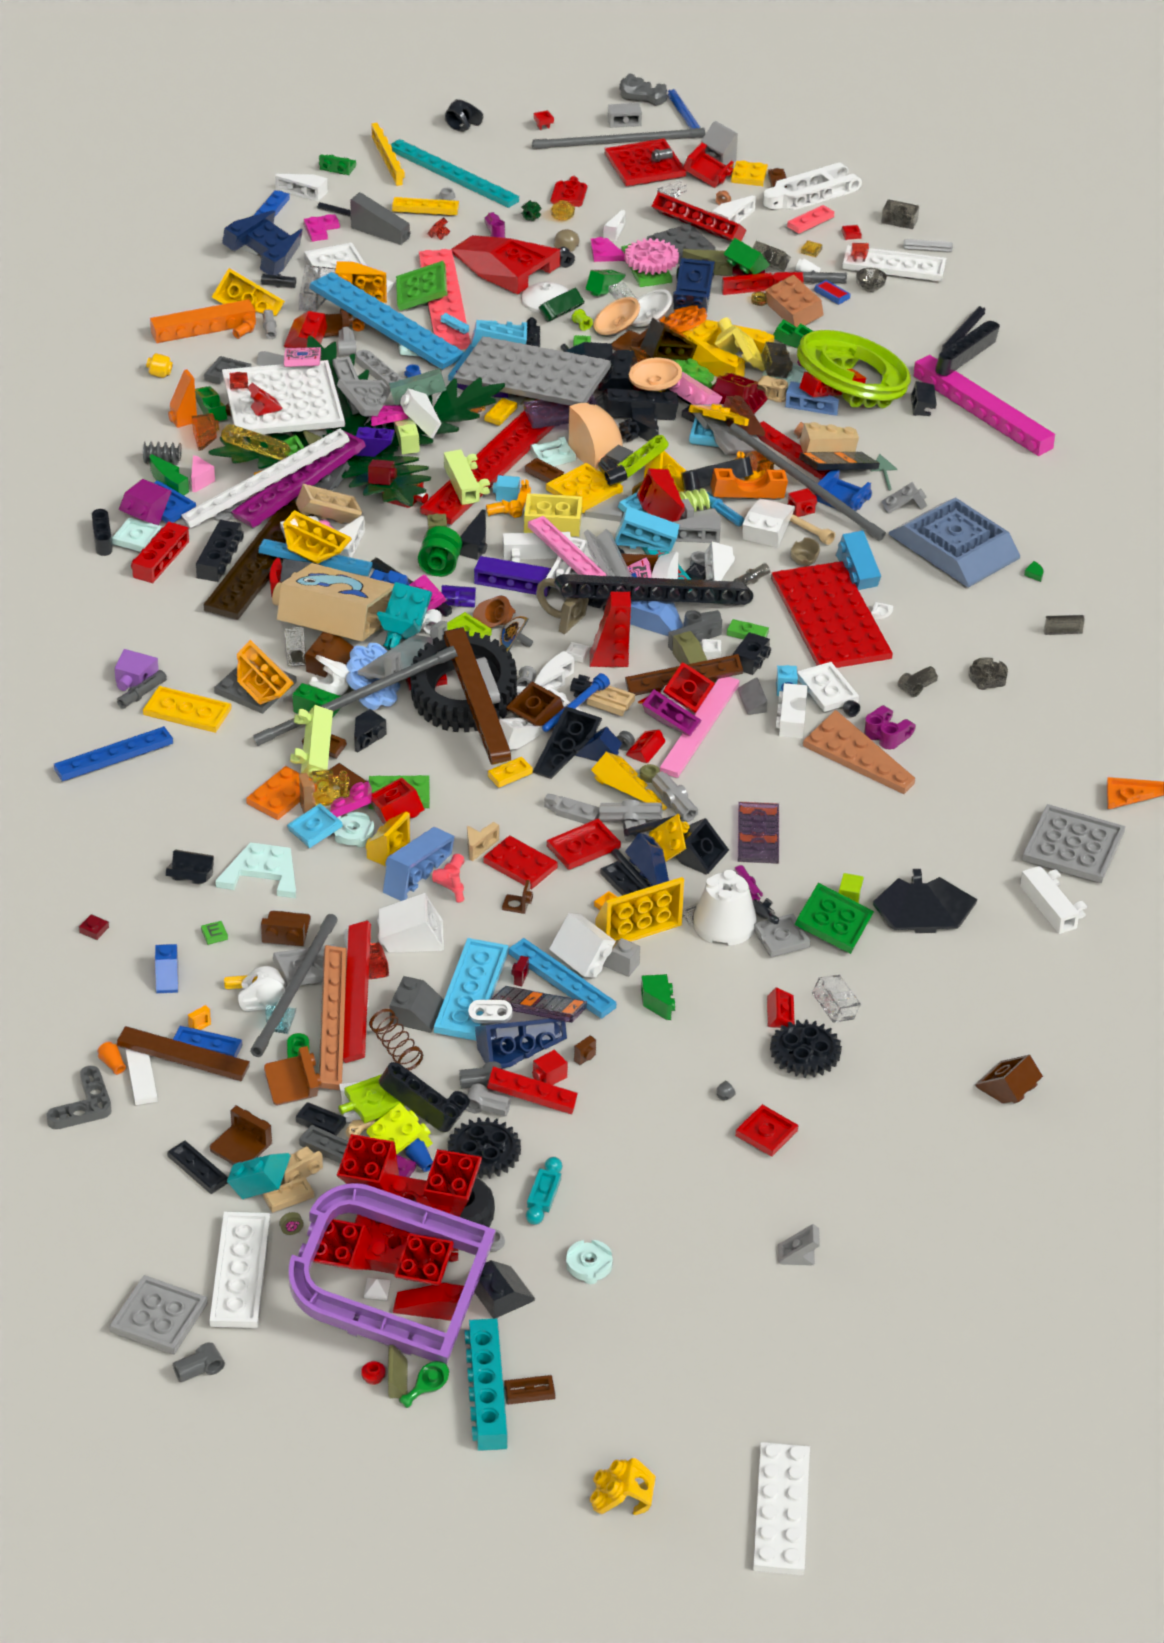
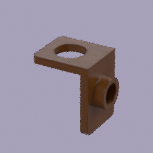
M530 880L526 881L522 896L506 895L502 910L521 914L526 913L528 904H531L533 899V892L530 891ZM510 901H518L520 905L512 907L508 903Z

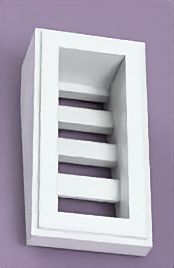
M621 210L604 225L603 238H608L614 242L617 241L625 226L624 210Z

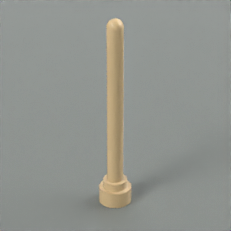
M792 514L791 522L819 536L821 542L830 545L834 541V531L820 529Z

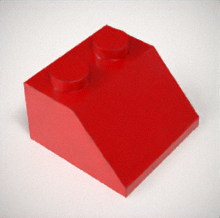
M307 311L295 318L284 348H307L308 336H312L321 344L327 329L325 314Z
M682 662L663 690V693L696 713L715 683Z
M402 777L373 792L371 795L370 804L383 824L404 812L410 813V818H415L420 812L425 810L416 789Z

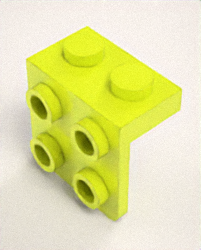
M401 1103L381 1117L366 1131L369 1137L394 1141L396 1154L417 1138L420 1141H424L427 1148L433 1144L428 1136L431 1132L424 1123L419 1124L417 1122L419 1119L412 1110L407 1111Z

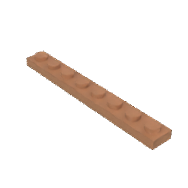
M325 945L323 957L319 1075L322 1086L319 1088L340 1090L339 1084H342L347 948Z

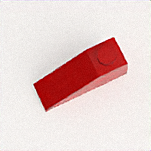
M441 1283L440 1286L430 1285L399 1291L396 1295L393 1313L451 1321L464 1285Z

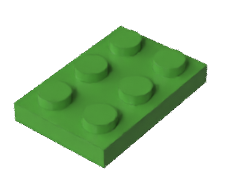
M429 775L369 776L372 793L402 777L416 789L423 807L430 808ZM368 804L369 809H374L371 804Z

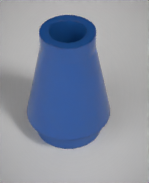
M417 1138L405 1148V1154L412 1161L416 1162L423 1172H428L433 1161L425 1142Z

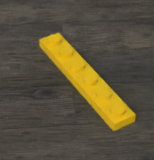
M377 122L371 123L372 139L396 186L403 185L405 172L404 169H401L400 161H397L395 152H392V146L388 144L387 136H384L383 129L380 128Z

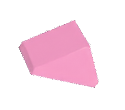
M193 456L192 492H197L215 482L214 466L198 456Z

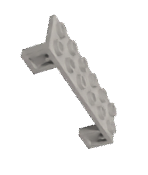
M439 621L431 626V637L414 635L358 670V675L365 676L367 679H382L411 666L414 656H418L420 648L424 650V645L427 642L433 645L434 638L438 637L440 641L442 640L444 631L448 630L447 622Z

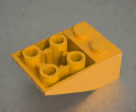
M337 261L335 273L339 277L351 282V284L364 290L382 303H387L386 272L356 262Z

